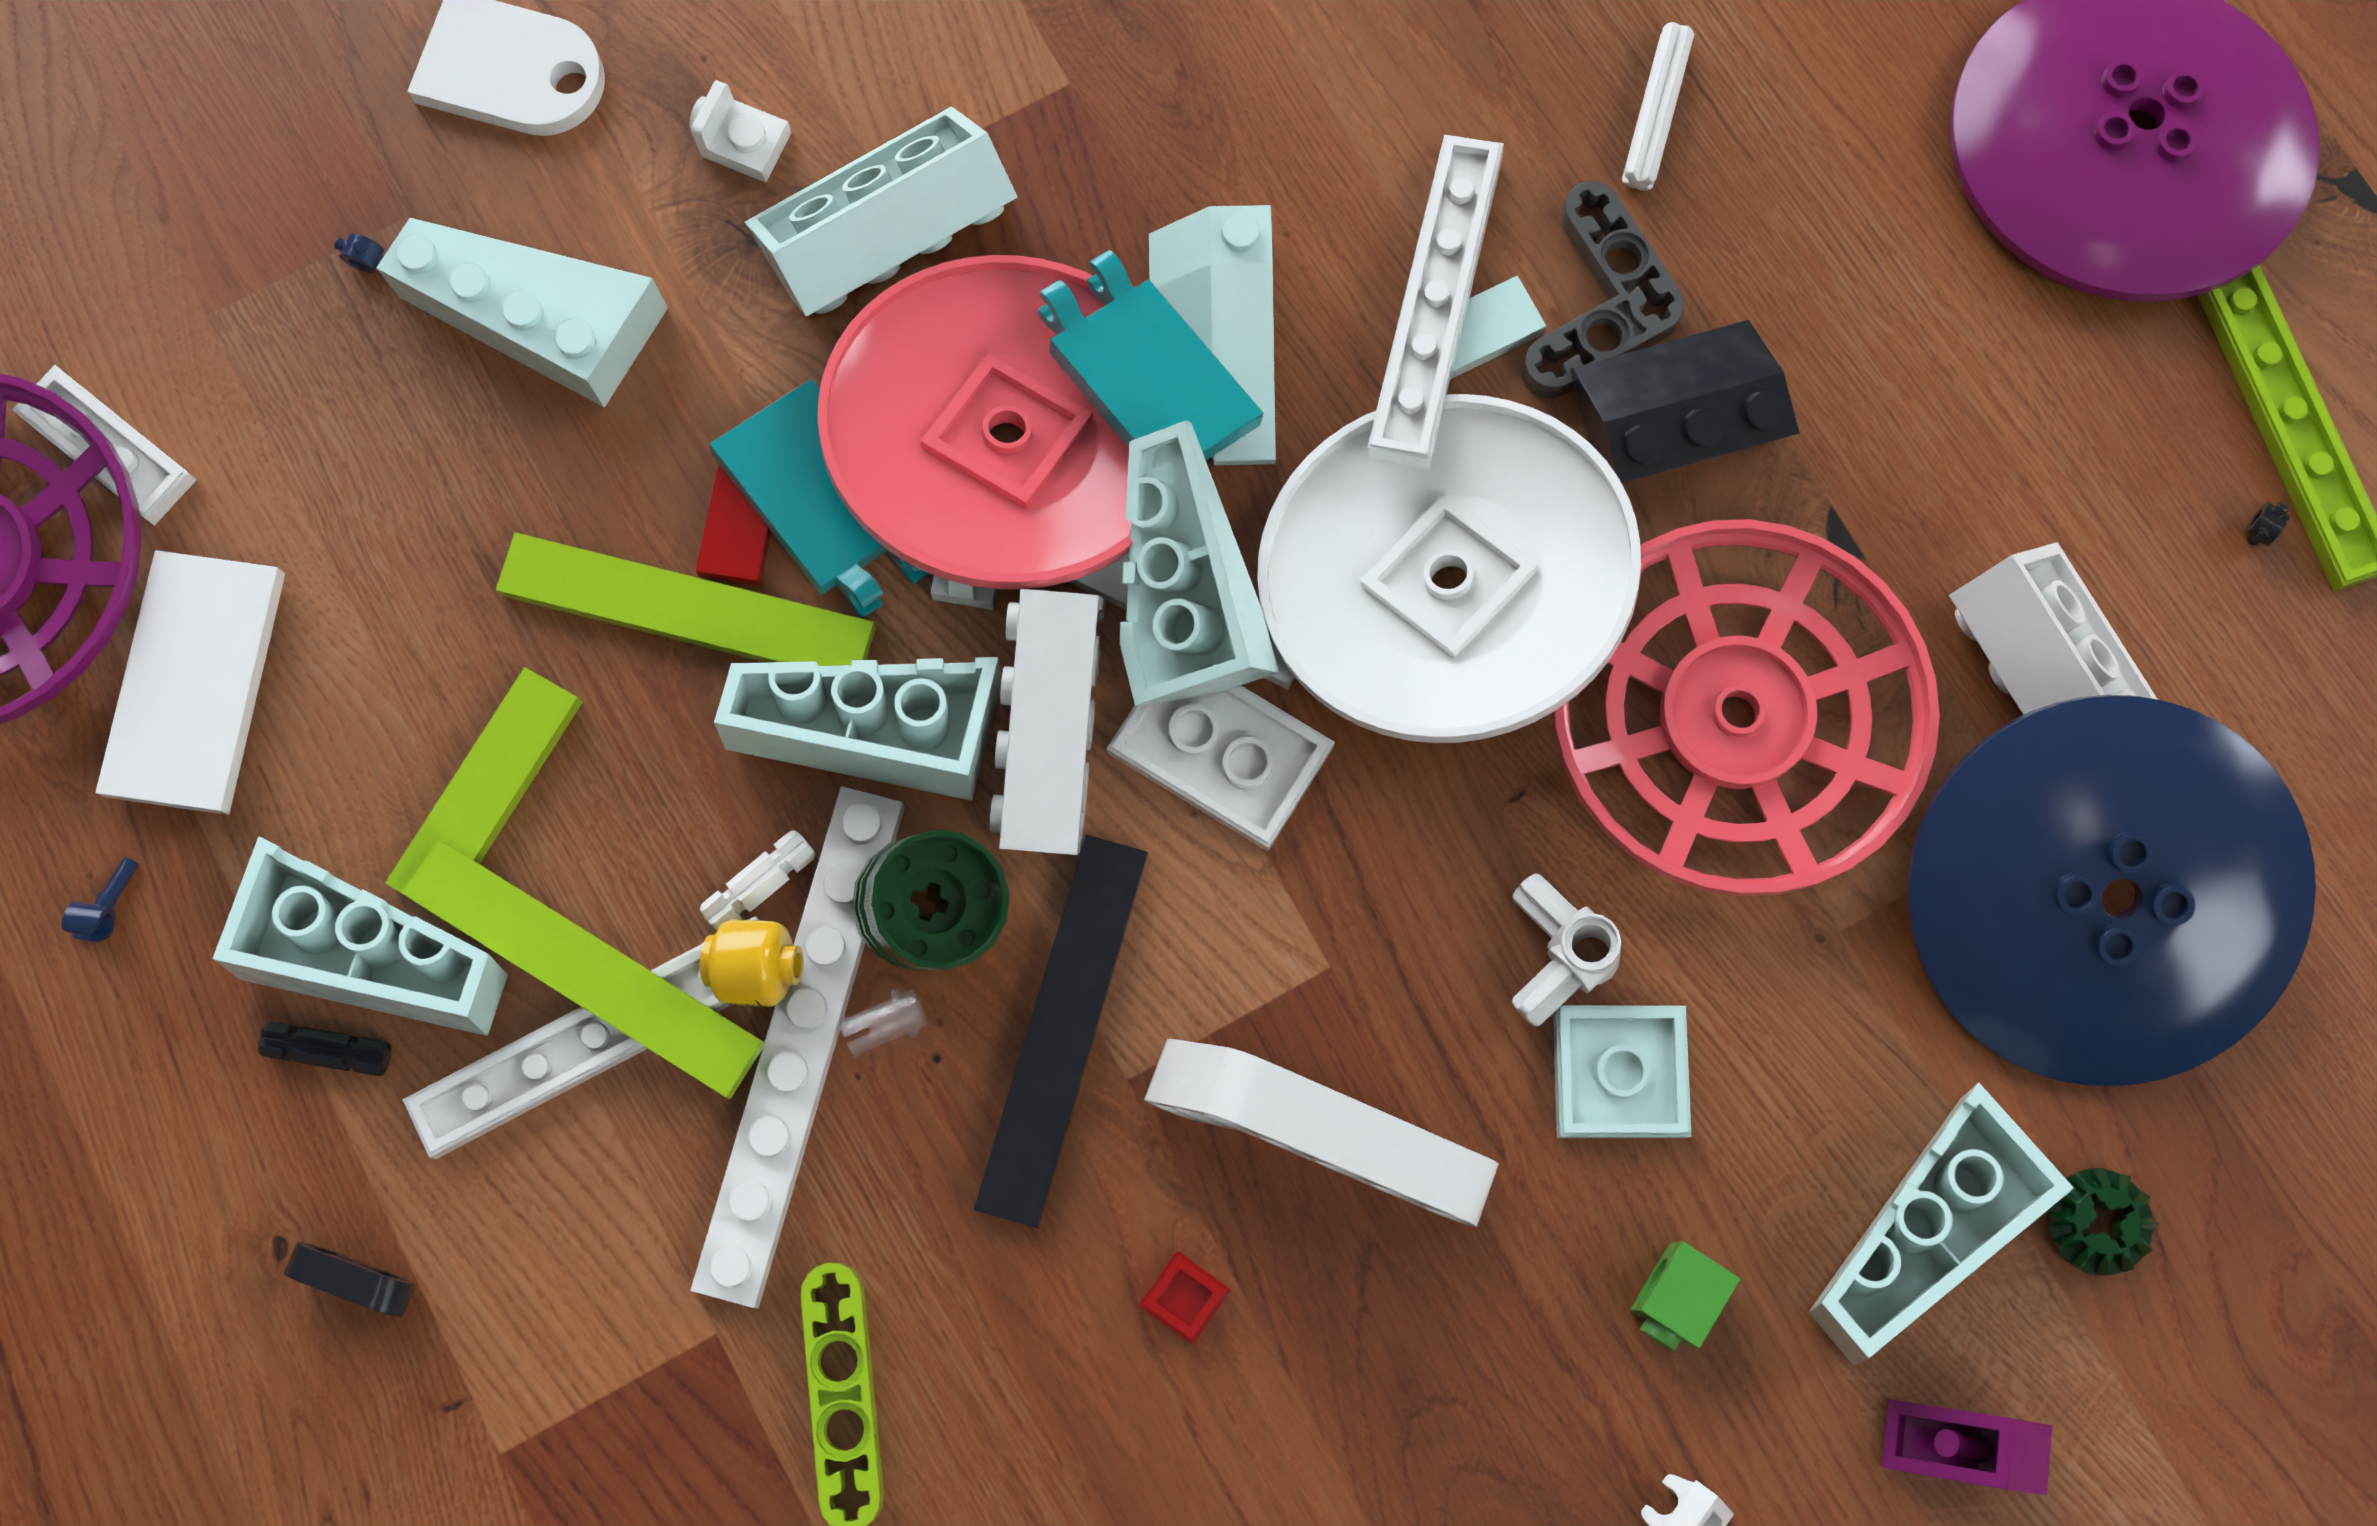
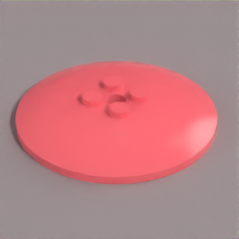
M1018 255L967 257L923 269L900 280L868 303L850 322L838 339L828 359L821 381L818 399V431L821 452L827 473L847 510L861 527L884 548L905 562L930 574L970 586L992 589H1030L1073 581L1095 573L1129 553L1130 546L1133 544L1130 538L1131 523L1126 519L1129 448L1049 353L1050 339L1055 337L1056 334L1045 325L1038 315V308L1046 304L1039 296L1040 291L1058 280L1063 281L1069 287L1085 318L1104 307V302L1099 300L1087 285V279L1093 275L1062 263L1041 258ZM1010 423L1019 427L1024 435L1015 442L1004 443L996 440L990 431L996 425Z

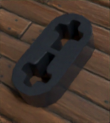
M301 1241L296 1243L284 1271L285 1276L372 1310L398 1317L404 1315L416 1283L399 1275L338 1252Z

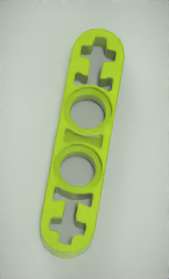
M825 1263L816 1266L809 1272L801 1287V1308L818 1500L822 1516L830 1526H868L878 1517L883 1507L884 1487L865 1288L862 1278L853 1268L840 1263ZM835 1273L838 1284L849 1285L850 1298H844L839 1301L840 1321H847L854 1317L855 1332L835 1330L818 1337L817 1322L831 1323V1314L827 1302H817L816 1289L825 1287L827 1285V1275ZM836 1341H844L850 1344L856 1351L858 1358L857 1368L853 1375L843 1381H834L827 1377L821 1366V1355L824 1349ZM842 1409L857 1413L864 1425V1434L860 1443L850 1450L839 1449L834 1446L827 1434V1425L831 1416ZM865 1454L867 1455L868 1469L862 1467L853 1469L854 1481L857 1491H868L870 1500L869 1503L858 1509V1518H849L847 1508L836 1507L834 1502V1495L841 1493L846 1488L845 1469L831 1474L829 1460L847 1462Z

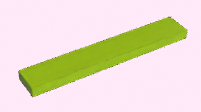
M2257 266L2245 276L2226 286L2197 295L2333 591L2336 592L2377 578V514L2261 266Z
M514 532L496 587V591L502 597L766 663L816 661L817 666L852 665V660H867L876 631L873 621Z
M440 839L437 840L402 891V894L728 1099H731L766 1045L759 1038Z

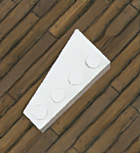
M1020 589L1019 603L1009 602L1006 640L1016 641L1014 667L1004 666L1000 701L1001 705H1011L1009 731H998L995 752V768L1006 770L1004 795H993L990 813V832L1000 833L999 849L1078 855L1082 850L1089 781V763L1086 762V751L1091 749L1095 720V701L1091 699L1092 686H1096L1101 659L1100 636H1096L1097 622H1104L1106 600L1099 595Z

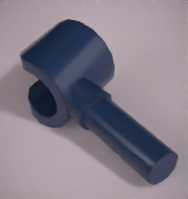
M124 857L103 891L99 892L94 904L73 901L68 905L62 918V929L66 932H71L75 939L99 942L109 938L115 926L113 908L117 903V898L139 864Z

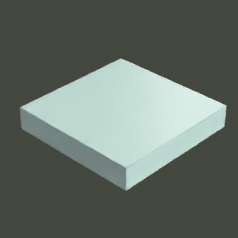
M1561 1005L1553 1013L1557 1138L1692 1137L1686 1006Z

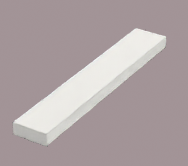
M1444 135L1367 446L1368 459L1425 469L1430 467L1503 158L1504 143Z
M755 916V917H753V918H751V919H749V920H759V919ZM703 944L651 970V972L715 1012L730 1006L718 1001L711 987L704 986L701 980L700 954ZM580 1007L402 1100L429 1158L438 1159L648 1048L588 1010Z

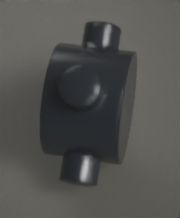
M2269 502L2262 505L2244 531L2248 535V543L2250 545L2261 543L2266 547L2273 543L2290 519V515L2287 514L2289 511L2288 505L2284 502H2278L2276 506Z

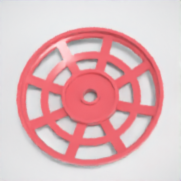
M1751 519L1712 520L1674 529L1641 544V572L1649 566L1668 559L1678 596L1667 600L1647 614L1630 632L1625 642H1620L1607 663L1612 666L1605 697L1606 730L1609 741L1575 749L1570 728L1569 701L1552 712L1553 733L1562 767L1580 803L1599 828L1629 856L1666 878L1702 891L1733 896L1780 895L1814 887L1847 872L1882 847L1907 819L1925 788L1936 754L1940 720L1937 681L1926 644L1908 610L1888 585L1855 556L1822 537L1788 525ZM1713 546H1749L1779 551L1795 557L1796 560L1780 592L1767 587L1742 583L1715 584L1703 587L1693 550ZM1820 569L1837 578L1864 601L1886 629L1893 643L1892 646L1857 659L1852 648L1838 630L1815 609L1803 603ZM1716 605H1745L1762 608L1770 612L1757 638L1749 636L1720 637L1710 607ZM1685 615L1696 648L1680 661L1674 671L1640 653L1643 647L1659 630L1676 618ZM1793 623L1801 626L1821 644L1832 658L1836 667L1807 677L1796 660L1781 649ZM1904 669L1910 688L1913 719L1910 751L1904 771L1866 758L1870 746L1873 721L1871 697L1867 683ZM1629 677L1662 694L1660 701L1661 726L1631 735L1627 734L1624 700ZM1844 691L1847 692L1851 720L1846 750L1814 737L1817 724L1816 701ZM1730 697H1739L1746 700L1754 711L1753 724L1745 728L1729 724L1722 714L1723 700ZM1670 750L1679 763L1693 774L1680 805L1672 801L1654 785L1638 762L1639 759ZM1800 759L1835 773L1831 782L1815 799L1801 809L1791 813L1776 779L1790 770ZM1619 765L1624 777L1640 798L1660 816L1672 822L1659 854L1641 844L1614 820L1595 795L1585 774ZM1854 782L1893 795L1884 812L1859 839L1834 857L1817 864L1800 830L1811 826L1829 813L1850 791ZM1717 786L1729 789L1751 788L1766 822L1733 824L1711 820L1704 817ZM1696 834L1708 839L1732 843L1764 842L1774 839L1791 873L1772 878L1736 879L1701 873L1685 867L1684 863Z

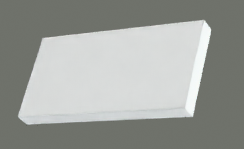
M155 550L96 794L111 799L224 815L230 814L285 578V573L282 570L273 566Z

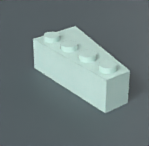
M975 657V662L944 663L943 658L917 659V664L878 665L877 660H852V665L817 666L816 661L731 663L714 724L725 750L972 801L1001 689L999 658Z
M1977 1083L1960 1098L1808 1313L1852 1365L1855 1366L1874 1355L2073 1190L2074 1187L1984 1087Z

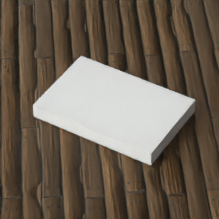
M1240 685L1222 692L1143 706L1134 705L1108 745L1107 754L1268 852L1334 748L1335 742Z

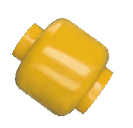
M731 919L720 925L715 935L707 936L703 943L700 954L701 980L704 986L711 987L715 998L725 1004L772 1007L785 998L790 985L799 984L803 973V952L800 946L793 945L787 928L778 922Z

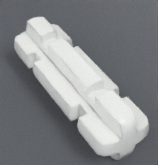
M795 830L789 831L773 844L776 848L774 852L770 855L766 851L726 883L729 888L723 894L716 891L701 904L700 911L716 931L720 925L728 920H741L742 917L739 914L747 909L751 912L790 880L787 876L789 872L794 869L798 873L814 860V850L800 833Z

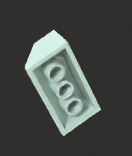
M951 106L745 221V224L790 298L807 317L814 312L823 314L836 309L846 301L849 292L867 282L869 284H876L889 279L900 269L899 264L918 253L930 254L942 249L952 240V234L971 223L973 225H980L995 219L1003 212V205L1018 197L988 133Z

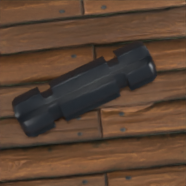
M268 1022L263 1026L258 1042V1052L264 1057L284 1061L292 1059V1061L344 1071H350L352 1068L354 1072L381 1076L386 1073L392 1053L391 1044L382 1040L360 1037L358 1040L357 1037L348 1034L306 1027L298 1029L295 1026L276 1022Z

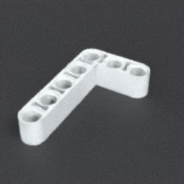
M1167 1039L1144 1098L1145 1102L1178 1116L1197 1122L1242 1131L1428 1211L1472 1227H1477L1499 1164L1488 1157L1278 1065L1229 1047Z

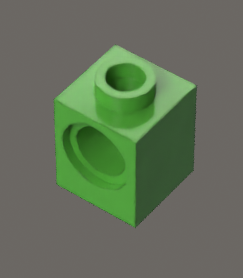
M1684 1241L1669 1243L1629 1311L1645 1320L1639 1330L1666 1349L1675 1352L1679 1344L1686 1348L1700 1349L1741 1278Z

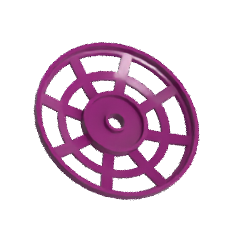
M1 373L0 470L2 458L12 460L36 472L47 481L49 486L22 508L0 494V636L10 652L0 657V676L20 667L32 688L30 692L0 707V724L19 718L54 698L79 677L107 645L127 609L138 575L142 543L139 504L129 472L113 444L85 414L56 393L23 378ZM7 400L29 405L56 417L78 433L87 442L89 447L63 472L57 464L36 449L18 441L4 438ZM105 467L115 483L122 506L124 542L121 562L93 561L92 524L86 504L80 495V492ZM65 506L73 529L74 560L43 558L42 543L37 529ZM37 583L66 585L65 594L56 610L41 629L33 635L18 613V610L29 599ZM114 587L110 601L92 634L72 658L58 671L54 672L43 650L52 644L69 624L83 600L86 588Z

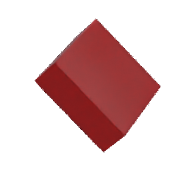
M1176 1251L1138 1306L1193 1345L1231 1289L1182 1253Z

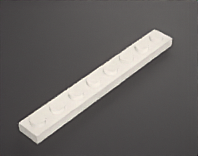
M842 786L840 788L794 945L800 946L803 952L802 977L798 985H790L785 998L775 1006L765 1039L766 1045L761 1052L690 1291L752 1308H759L865 946V942L858 933L852 912L855 882L867 860L887 844L895 842L905 810V806L901 801Z

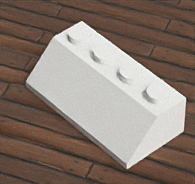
M2058 542L2013 554L1949 595L1957 608L1955 610V617L1958 625L1970 639L1979 643L1990 661L1988 669L1993 681L2001 691L2011 694L2023 715L2056 702L2086 696L2133 695L2157 699Z

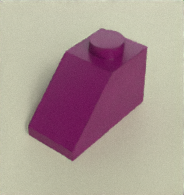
M1888 1399L1882 1468L2005 1490L2047 1495L2052 1425Z

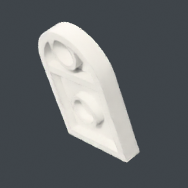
M443 0L407 92L415 104L530 135L548 136L566 132L578 126L591 115L602 97L605 73L600 56L589 36L580 27L565 19L495 0ZM570 73H580L586 76L584 85L578 91L570 94L556 91V86L563 76Z

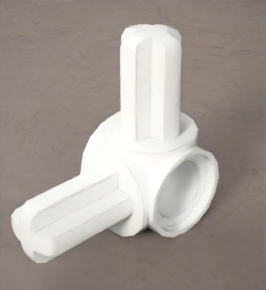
M1537 873L1526 878L1512 896L1513 901L1551 937L1547 946L1549 949L1547 953L1552 961L1512 999V1004L1516 1011L1535 1027L1541 1025L1578 989L1589 993L1596 985L1603 984L1611 979L1618 969L1621 953L1620 933L1611 920L1603 915L1595 914L1587 906L1578 911L1548 881ZM1592 937L1604 942L1609 948V953L1600 961L1586 962L1576 956L1573 951L1574 946L1580 940Z

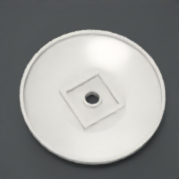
M1469 394L1446 395L1429 469L1368 459L1367 446L1376 411L1347 424L1324 440L1292 473L1281 489L1269 513L1259 549L1257 575L1259 599L1266 626L1275 648L1290 672L1312 696L1337 715L1360 727L1382 735L1407 741L1460 743L1502 735L1532 724L1559 709L1594 680L1616 651L1632 619L1638 598L1641 576V546L1637 520L1630 499L1620 479L1608 462L1587 440L1559 420L1532 407L1510 400ZM1444 567H1458L1467 574L1465 581L1452 589L1440 588L1432 582L1435 573Z

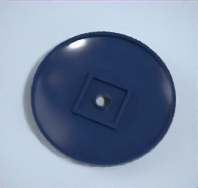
M2097 695L2056 702L2030 711L2006 723L1984 738L1961 759L1934 794L1921 820L1913 843L1907 879L1908 920L1914 947L1933 990L1956 1020L1987 1048L2026 1070L2058 1081L2110 1087L2137 1085L2162 1080L2189 1071L2226 1051L2254 1029L2274 1007L2288 987L2300 964L2309 939L2316 894L2315 863L2310 838L2302 814L2290 790L2276 770L2258 750L2231 729L2195 710L2163 700L2133 695ZM2128 879L2135 890L2132 905L2124 912L2118 914L2108 913L2102 904L2104 889L2114 880Z

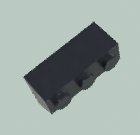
M1749 319L1570 369L1589 442L1608 462L1621 483L1800 434L1784 372Z

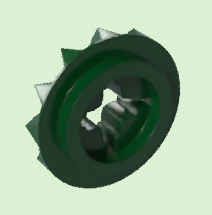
M2105 1168L2085 1169L2067 1177L2066 1180L2074 1189L2047 1210L2048 1231L2057 1251L2068 1263L2081 1271L2093 1275L2107 1276L2134 1270V1266L2145 1255L2153 1251L2150 1243L2153 1231L2159 1225L2152 1217L2149 1206L2151 1196L2143 1193L2131 1181V1176L2119 1174ZM2094 1203L2102 1211L2122 1209L2123 1213L2118 1216L2119 1219L2111 1225L2112 1231L2115 1234L2114 1240L2106 1232L2082 1235L2081 1232L2089 1228V1223L2097 1218L2096 1212L2093 1209Z

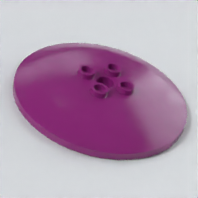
M2023 0L2000 17L1978 41L1962 70L1951 104L1949 132L1954 167L1967 199L1986 228L2017 258L2039 273L2066 286L2105 298L2147 302L2177 300L2210 292L2245 276L2263 263L2283 243L2297 225L2309 203L2319 167L2320 141L2318 123L2311 98L2297 69L2279 44L2262 27L2223 0ZM2139 110L2150 114L2155 119L2157 128L2145 130L2137 127L2129 117V112Z

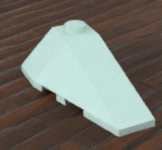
M1271 205L1209 206L1149 234V279L1264 413L1261 425L1212 456L1213 464H1275Z
M1185 420L1130 441L1126 519L1131 523L1130 539L1133 541V544L1129 550V562H1123L1122 583L1128 584L1126 622H1120L1119 644L1134 704L1143 706L1222 692L1279 673L1262 608L1192 423Z

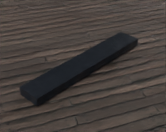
M1090 835L1085 837L976 1200L975 1211L1039 1229L1146 865L1147 851Z

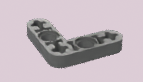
M1586 181L1570 190L1562 210L1561 223L1566 234L1609 300L1539 338L1530 346L1522 365V378L1525 386L1533 394L1542 398H1556L1575 389L1570 369L1582 366L1581 362L1586 365L1651 347L1666 339L1674 332L1684 312V298L1670 274L1617 194L1608 185L1599 181ZM1582 203H1585L1589 209L1597 207L1602 209L1598 221L1599 225L1590 215L1583 218L1578 216ZM1602 229L1606 237L1599 244H1595ZM1616 248L1627 249L1636 256L1638 268L1632 273L1619 274L1608 266L1606 254ZM1645 278H1649L1650 280H1648L1645 289L1642 292L1638 285H1640ZM1646 298L1653 306H1659L1663 303L1667 307L1662 321L1656 314L1646 317L1642 313L1647 302ZM1597 325L1608 326L1617 333L1619 346L1609 352H1600L1588 343L1586 332L1591 327ZM1571 340L1576 356L1563 364L1559 378H1556L1555 374L1551 371L1541 374L1538 370L1543 359L1542 357L1545 356L1549 362L1554 363L1568 356L1572 343L1569 341Z

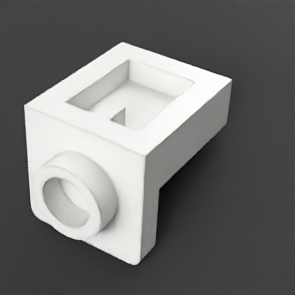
M718 80L714 81L707 97L701 96L696 101L689 122L691 133L703 158L765 183L792 133L788 121L734 100L728 84Z

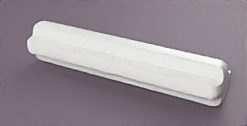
M1671 22L1663 27L1622 176V181L1628 188L1648 191L1653 188L1694 38V32L1689 26Z

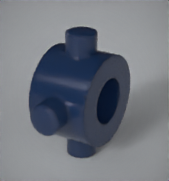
M350 233L347 240L338 237L334 245L335 249L341 251L339 255L341 260L367 273H374L384 257L382 246L365 236Z

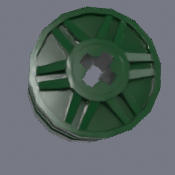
M935 829L891 842L869 858L855 882L852 912L860 937L875 956L899 969L916 971L948 970L972 963L994 945L1007 922L1010 894L1003 868L986 846L964 833ZM928 889L927 900L936 904L935 911L922 914L918 918L919 906L910 902L911 895Z

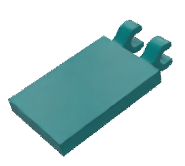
M1111 250L1089 261L1090 268L1096 274L1087 279V285L1092 293L1104 302L1105 306L1086 318L1081 313L1073 293L1063 281L1058 280L1040 291L1039 296L1046 304L1038 308V315L1045 325L1056 334L1055 337L1050 339L1049 353L1128 448L1129 442L1187 420L1192 423L1205 460H1208L1261 425L1264 414L1262 410L1149 279L1135 288L1132 286L1122 262Z
M811 378L709 443L710 453L818 593L823 595L837 586L854 611L863 619L883 606L882 601L879 599L883 595L882 589L875 579L862 569L870 562L888 552L912 585L930 573L905 562L879 544L849 513L838 496L827 473L821 452L818 431L820 388Z

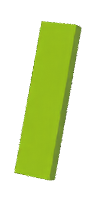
M524 667L385 884L402 893L438 839L480 864L583 702L572 693Z

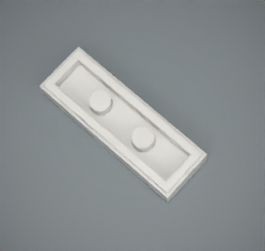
M56 365L36 384L56 393L85 414L113 444L129 472L139 504V513L154 526L197 480ZM18 403L12 409L74 461L89 447L87 442L78 433L52 415L22 403ZM105 467L95 478L118 496L115 483Z

